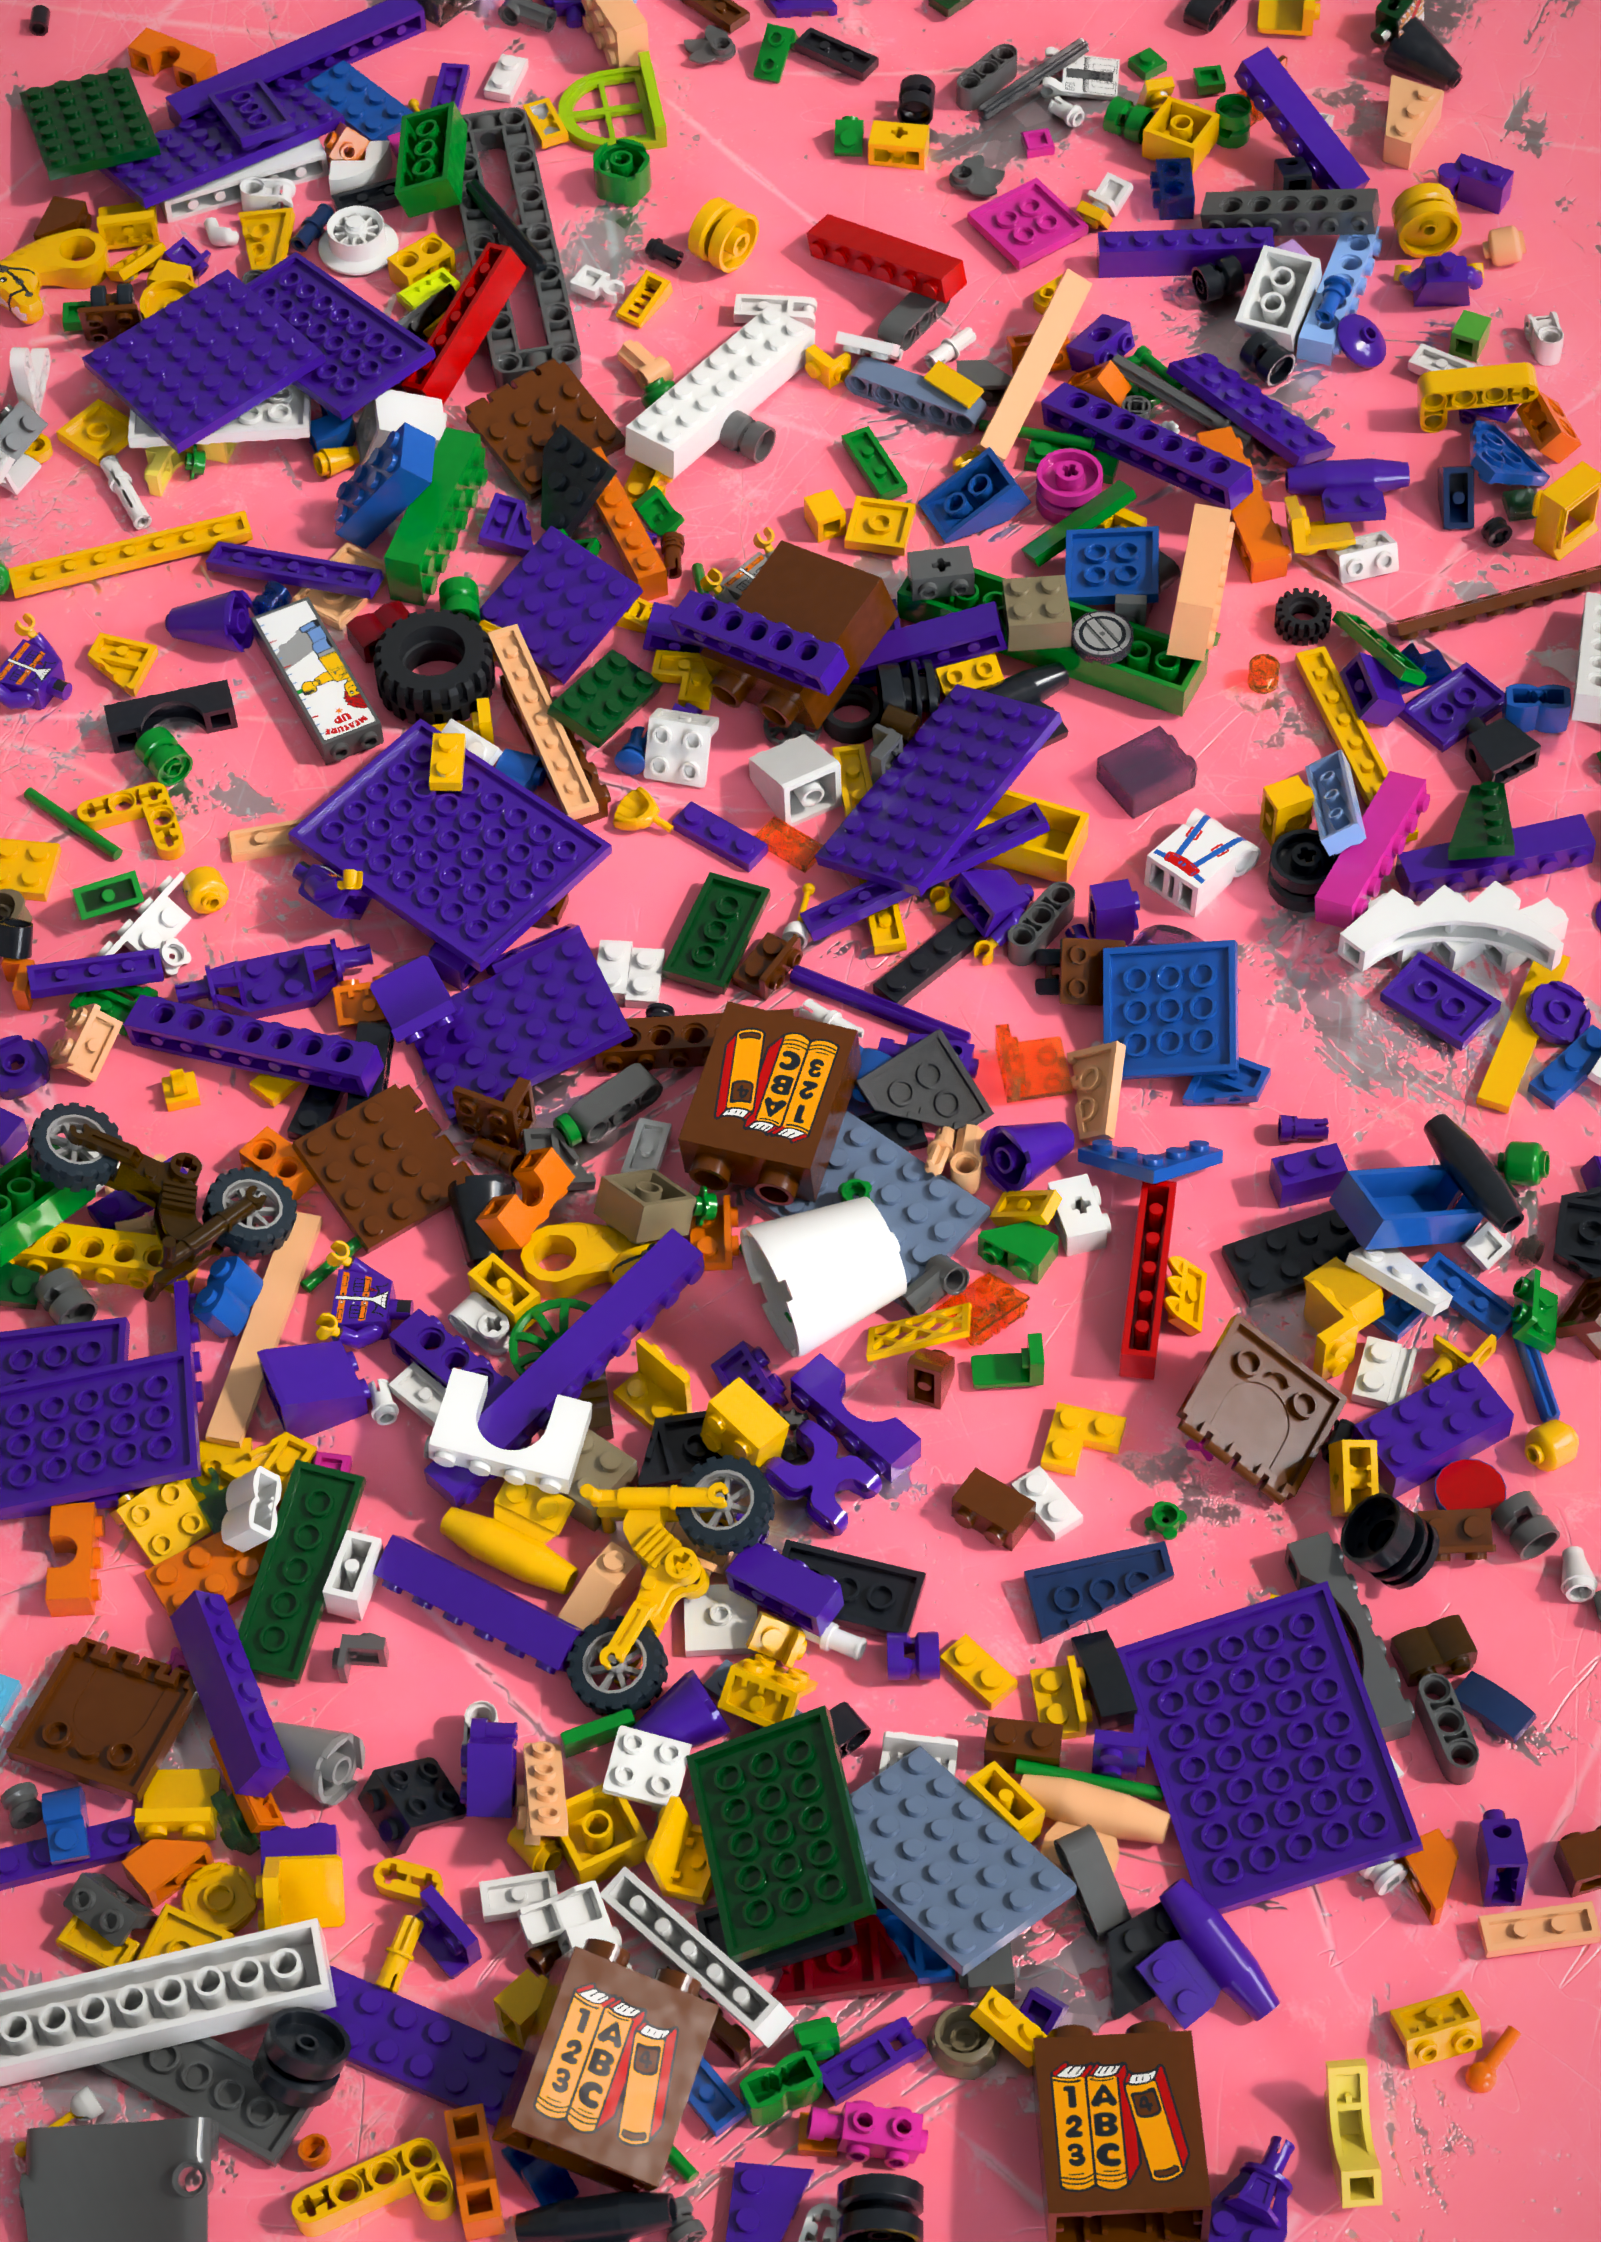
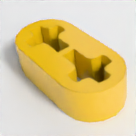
M397 1858L383 1859L374 1868L373 1877L376 1888L380 1894L386 1897L422 1907L419 1895L421 1892L420 1886H425L428 1881H432L433 1887L442 1897L444 1896L445 1889L442 1877L438 1871ZM392 1871H396L398 1879H392L390 1884H386L384 1876H390Z

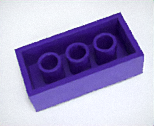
M1471 1362L1354 1425L1352 1440H1377L1378 1483L1387 1494L1397 1498L1437 1476L1441 1469L1450 1462L1470 1458L1509 1437L1514 1413L1475 1364Z

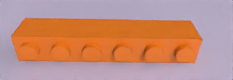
M1231 426L1197 433V443L1252 468L1253 492L1231 511L1230 522L1235 523L1232 541L1251 584L1286 577L1288 563L1292 561L1289 546L1284 545L1282 541L1280 525L1274 523L1272 519L1270 503L1263 499L1260 481L1254 479L1252 463L1243 454L1241 438H1236Z

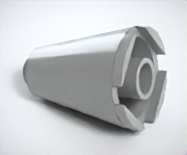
M274 1722L275 1732L290 1768L287 1776L320 1803L332 1806L345 1800L358 1782L353 1779L356 1769L363 1770L365 1746L363 1740L349 1732Z

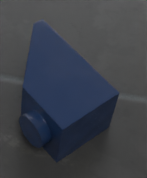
M1473 466L1438 467V502L1443 529L1474 528Z

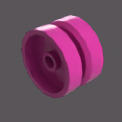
M1069 448L1051 452L1040 461L1036 470V507L1041 516L1049 522L1057 524L1102 492L1103 469L1095 456L1083 450Z

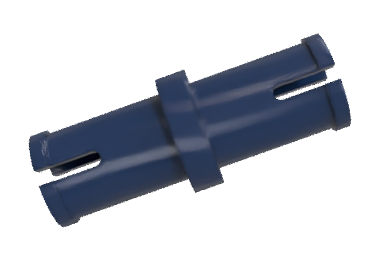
M319 204L314 213L303 220L301 229L291 239V245L296 251L305 252L314 239L321 237L324 227L334 214L333 209L329 205Z

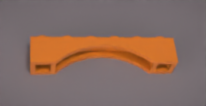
M601 446L593 448L599 456L609 463ZM615 474L593 506L600 514L613 539L626 576L642 588L643 593L639 598L651 601L668 595L667 569Z

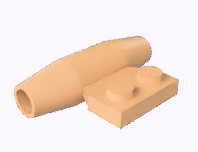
M1023 1774L1020 1786L1046 1810V1817L1056 1821L1051 1829L1046 1832L1041 1853L1063 1873V1868L1054 1848V1840L1088 1824L1097 1833L1114 1875L1120 1858L1117 1839L1163 1844L1171 1814L1131 1795L1071 1778Z

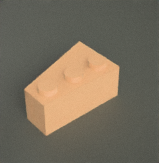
M1391 75L1382 162L1409 170L1441 118L1444 91Z

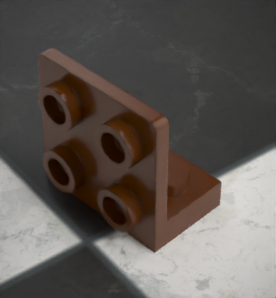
M518 1077L513 1087L507 1088L502 1101L457 1085L452 1090L459 1129L470 1136H483L502 1147L508 1146L513 1149H520L523 1144V1129H531L536 1122L530 1080Z

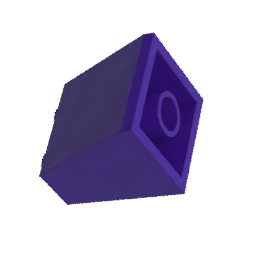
M341 1340L263 1349L257 1352L266 1390L284 1432L304 1439L369 1414L366 1401L371 1398L369 1387L364 1378L358 1380L355 1373L359 1371L356 1358L352 1351L346 1353Z

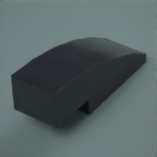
M1102 1630L1071 1637L1078 1666L1084 1668L1086 1693L1090 1704H1093L1099 1728L1106 1730L1133 1724L1135 1714L1138 1712L1137 1705L1119 1654L1108 1631Z

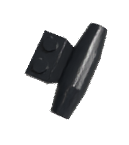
M1054 662L1023 670L983 688L981 691L1055 710L1043 702L1069 684V676L1061 662ZM1063 721L1041 749L1067 738L1069 730Z
M1439 1114L1430 1119L1424 1126V1133L1441 1166L1466 1199L1501 1233H1508L1516 1229L1524 1220L1522 1213L1524 1209L1517 1201L1520 1194L1503 1178L1497 1164L1490 1157L1486 1156L1475 1140L1446 1114Z
M620 2191L562 2199L518 2213L515 2218V2233L518 2242H630L629 2240L676 2226L678 2218L677 2205L672 2193Z

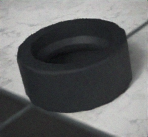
M850 684L822 723L824 731L832 739L845 744L863 743L873 738L872 728L875 724H880L882 718L879 696L868 687ZM851 705L860 706L870 712L867 718L853 723L843 722L833 714L836 710Z

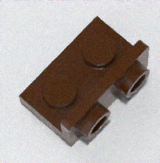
M767 932L734 973L732 984L766 1001L773 991L777 992L781 988L785 976L791 968L793 969L795 965L800 964L803 956L801 938L793 935L789 942Z
M1491 1508L1416 1511V1514L1437 1529L1440 1543L1435 1562L1451 1561L1450 1554L1465 1553V1560L1487 1559V1552H1496V1544H1493Z

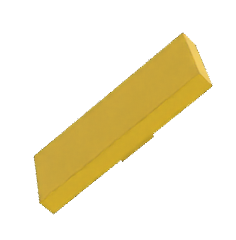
M939 360L923 377L927 383L968 409L984 393L983 388Z

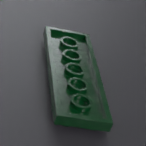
M296 1460L277 1515L276 1531L268 1541L238 1630L239 1638L253 1673L300 1684L326 1606L322 1591L347 1530H351L367 1482L364 1476Z

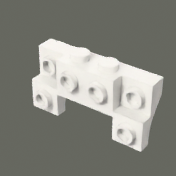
M596 1880L574 1886L551 1898L519 1908L517 1911V1916L529 1949L558 1941L562 1955H564L575 1946L583 1949L586 1940L589 1938L605 1940L622 1947L621 1935L617 1927H612ZM628 1963L627 1968L632 1969L631 1965Z

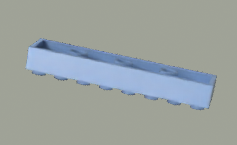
M1337 750L1305 766L1308 784L1315 798V801L1312 803L1320 841L1329 857L1334 854H1340L1346 848L1358 845L1364 839H1367L1350 764L1342 750Z

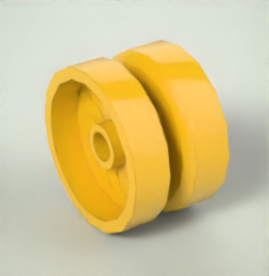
M1429 182L1417 184L1404 190L1393 203L1391 208L1393 224L1397 230L1399 244L1406 254L1424 259L1428 256H1439L1457 244L1462 234V223L1456 211L1454 197L1445 186Z
M721 197L713 198L695 216L689 231L688 248L694 256L710 262L712 266L721 271L733 272L741 267L751 255L759 234V221L754 214L737 208L732 202Z
M177 276L165 277L152 282L143 291L139 300L142 320L186 295L191 290L197 288L198 285L189 279Z

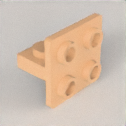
M96 1003L80 1006L76 1010L72 1009L64 1023V1027L67 1030L62 1040L58 1039L50 1052V1057L53 1058L50 1066L55 1069L63 1068L91 1083L96 1082L123 1022L100 1011L101 1006Z

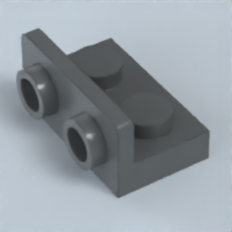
M875 724L872 728L873 749L869 756L872 785L875 784L879 777L886 773V770L893 766L891 763L903 752L902 735L894 729L886 728L880 724Z
M82 1872L63 1902L65 1908L116 1947L123 1946L134 1929H151L158 1918V1915L105 1874Z

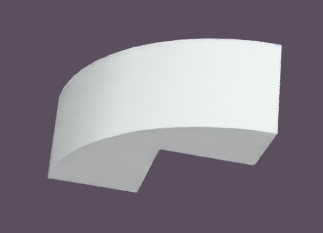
M370 141L366 147L365 160L331 161L329 173L331 195L384 181L390 173L393 163L390 141Z

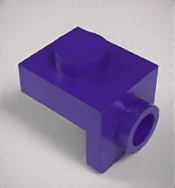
M182 237L163 253L162 259L191 266L193 277L199 278L209 268L207 263L211 253L205 250L201 254L185 237Z

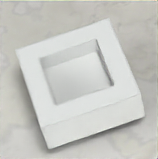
M1489 1221L1483 1223L1461 1245L1483 1271L1489 1270L1512 1247Z

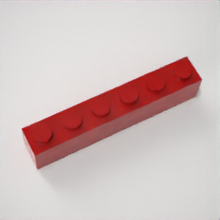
M831 214L824 216L806 233L812 257L945 304L967 284L963 260Z
M491 242L487 243L427 341V344L434 348L436 358L406 377L402 382L401 386L407 393L442 399V405L445 404L527 269L510 246Z
M1142 1181L1119 1376L1151 1380L1155 1378L1177 1182L1162 1181L1151 1184Z

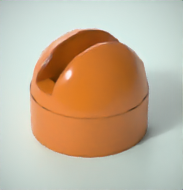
M310 2134L304 2137L298 2146V2154L302 2162L311 2169H321L331 2160V2146L327 2138L322 2134Z

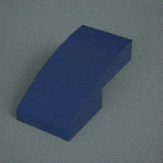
M1473 1671L1454 1690L1463 1711L1482 1719L1486 1730L1513 1743H1516L1537 1718L1534 1711L1511 1693Z

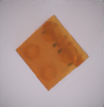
M988 1272L967 1286L962 1293L949 1297L947 1301L935 1309L937 1311L970 1302L972 1304L970 1336L966 1337V1340L972 1347L975 1345L982 1346L993 1337L992 1332L998 1335L1001 1332V1328L1006 1329L1016 1320L1025 1316V1311L1028 1310L1026 1302L1030 1300V1296ZM958 1314L950 1315L948 1317L954 1318Z

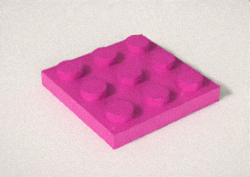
M1037 177L967 213V221L1018 270L1088 234V224Z

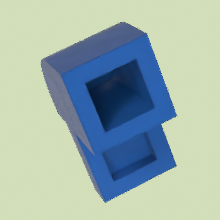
M320 405L322 417L311 420L309 443L314 453H318L319 449L353 446L356 440L353 415L342 421Z
M78 1786L43 1793V1822L46 1825L52 1865L90 1859L86 1828L90 1826L85 1792L82 1787Z

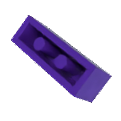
M757 1543L753 1547H750V1545L744 1547V1551L738 1553L725 1570L730 1591L821 1637L844 1606L842 1589L838 1581L830 1575H820L810 1570L804 1562L798 1559L791 1560L779 1554L773 1546L767 1543Z

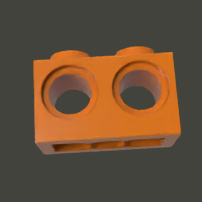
M1539 391L1538 397L1535 400L1523 403L1516 409L1538 451L1558 464L1582 445L1559 403Z
M266 1126L238 1151L242 1164L241 1170L244 1167H252L253 1171L260 1172V1169L269 1172V1176L273 1178L277 1176L283 1181L282 1185L285 1188L289 1187L292 1191V1200L298 1201L317 1183L292 1148V1143L269 1126Z

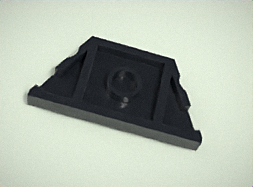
M1601 1186L1591 1188L1583 1193L1574 1192L1561 1195L1553 1260L1585 1280L1601 1277Z
M706 1411L655 1418L637 1487L681 1486L680 1482L685 1475L689 1476L693 1472L691 1468L696 1464L700 1463L702 1465L707 1462L706 1459L714 1456L717 1459L723 1458L717 1452L709 1450L700 1436Z
M1161 1901L1105 1934L1106 1953L1109 1956V1967L1107 1968L1108 1982L1111 1984L1113 2003L1111 2016L1114 2021L1156 1997L1134 1967L1163 1943L1181 1939Z

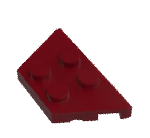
M874 1914L854 1921L858 1944L782 1967L784 1973L776 1991L773 1990L771 1995L783 2006L919 1988L920 1983L917 1975L912 1971L877 1915Z

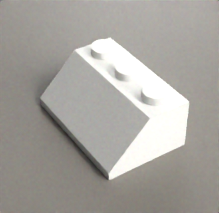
M1264 245L1236 316L1235 324L1250 335L1261 331L1266 332L1277 341L1278 345L1294 352L1299 334L1322 279L1320 258Z

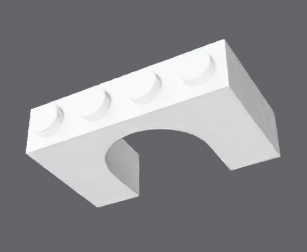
M453 1368L428 1443L429 1459H433L437 1464L444 1467H454L456 1465L468 1468L469 1471L479 1476L491 1474L503 1477L505 1481L514 1485H523L524 1483L534 1485L549 1494H559V1492L569 1494L591 1421L592 1403L557 1394L547 1429L536 1443L520 1450L501 1449L490 1444L482 1436L477 1426L488 1392V1376Z

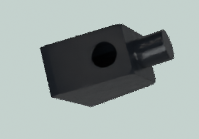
M1303 157L1279 158L1274 161L1273 191L1312 190V173Z
M1474 717L1466 724L1465 731L1469 736L1466 743L1465 757L1482 783L1493 781L1506 784L1538 767L1541 745L1507 719L1500 718L1486 725L1479 717Z

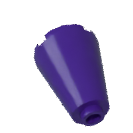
M233 590L172 608L165 618V627L175 639L233 652H245L243 649H249L254 639L252 621L248 608H253V604L246 592L243 590Z
M1061 1121L996 1126L987 1130L981 1139L980 1156L985 1155L988 1166L983 1168L993 1185L1001 1191H1020L1072 1152L1075 1137L1068 1125Z
M693 1669L685 1673L631 1727L692 1744L691 1748L724 1737L731 1732L721 1712Z

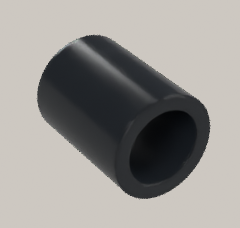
M36 5L31 10L29 31L35 36H44L48 33L51 12L46 6Z

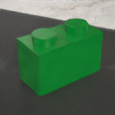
M135 870L70 890L79 921L145 901Z

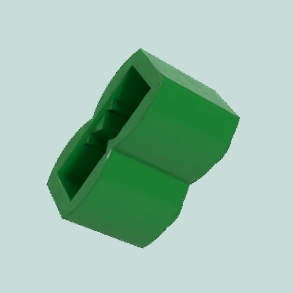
M805 2050L789 2054L779 2061L775 2068L758 2069L747 2075L740 2082V2100L746 2107L747 2116L752 2126H763L773 2123L781 2118L788 2109L806 2107L822 2095L823 2077L811 2051Z

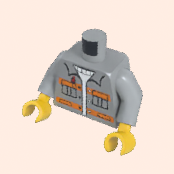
M765 527L763 533L767 541L762 540L758 532L753 537L754 545L759 549H764V554L761 552L756 553L723 581L719 570L715 568L710 569L707 572L708 577L704 576L700 581L701 588L707 592L713 591L715 593L713 597L718 601L726 604L728 602L736 604L775 550L771 544L775 538L774 531L770 527Z

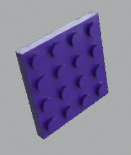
M551 525L480 608V621L486 620L500 628L517 624L535 665L562 684H565L643 593L640 585Z

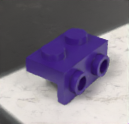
M1135 1714L1133 1733L1095 1729L1092 1759L1093 1774L1136 1781L1137 1767L1145 1768L1149 1728H1141L1142 1715Z

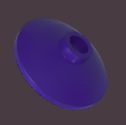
M1349 314L1339 321L1336 329L1337 340L1343 353L1353 363L1364 368H1374L1383 362L1386 356L1385 339L1379 328L1371 320L1359 314Z

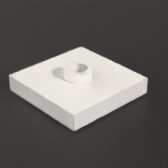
M728 1584L709 1585L707 1592L697 1599L684 1598L686 1657L759 1653L748 1649L746 1646V1642L758 1617L757 1604L730 1591Z

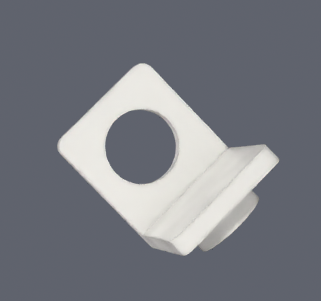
M23 453L17 462L11 466L0 485L18 495L41 469L40 462Z

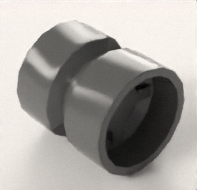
M736 410L728 416L720 433V443L722 446L732 451L740 452L742 456L756 463H760L768 457L776 440V430L774 427L762 421H755L750 415L740 410Z
M55 1269L46 1274L35 1287L34 1294L45 1311L49 1312L55 1325L92 1321L97 1314L98 1306L89 1292L84 1289L81 1281L72 1269Z
M1531 1491L1519 1492L1509 1497L1496 1508L1492 1516L1503 1534L1510 1536L1509 1542L1522 1560L1533 1559L1543 1554L1560 1537V1532L1548 1515H1542L1543 1508Z

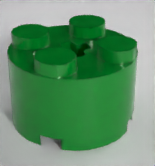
M617 139L616 144L608 146V143H604L597 148L593 155L597 197L611 203L623 204L626 207L636 206L639 200L648 194L652 185L650 157L646 152V148L641 143L631 139Z

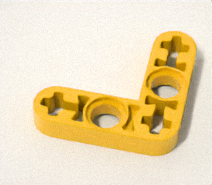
M149 782L82 802L77 808L78 820L95 831L145 817L160 858L168 861L176 860L185 852L183 835L168 791L159 782ZM156 796L158 799L152 800L151 797ZM139 799L141 801L140 805L137 804V800ZM123 802L132 804L125 811L115 809L118 804ZM107 808H109L110 813L106 814L105 810ZM95 813L96 816L90 818L89 814ZM159 817L170 818V821L165 825L154 824V821ZM169 835L173 843L171 847H168L165 841V837Z

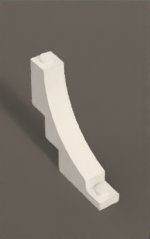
M1387 893L1382 894L1374 900H1370V902L1368 903V909L1371 908L1375 903H1377ZM1548 897L1519 910L1521 913L1529 915L1535 923L1546 931L1555 934L1560 941L1565 939L1569 918L1561 907L1556 906ZM1464 941L1426 943L1403 949L1388 956L1402 969L1419 952L1427 954L1432 951L1449 970L1454 972L1483 954L1503 975L1530 960V958L1506 948Z

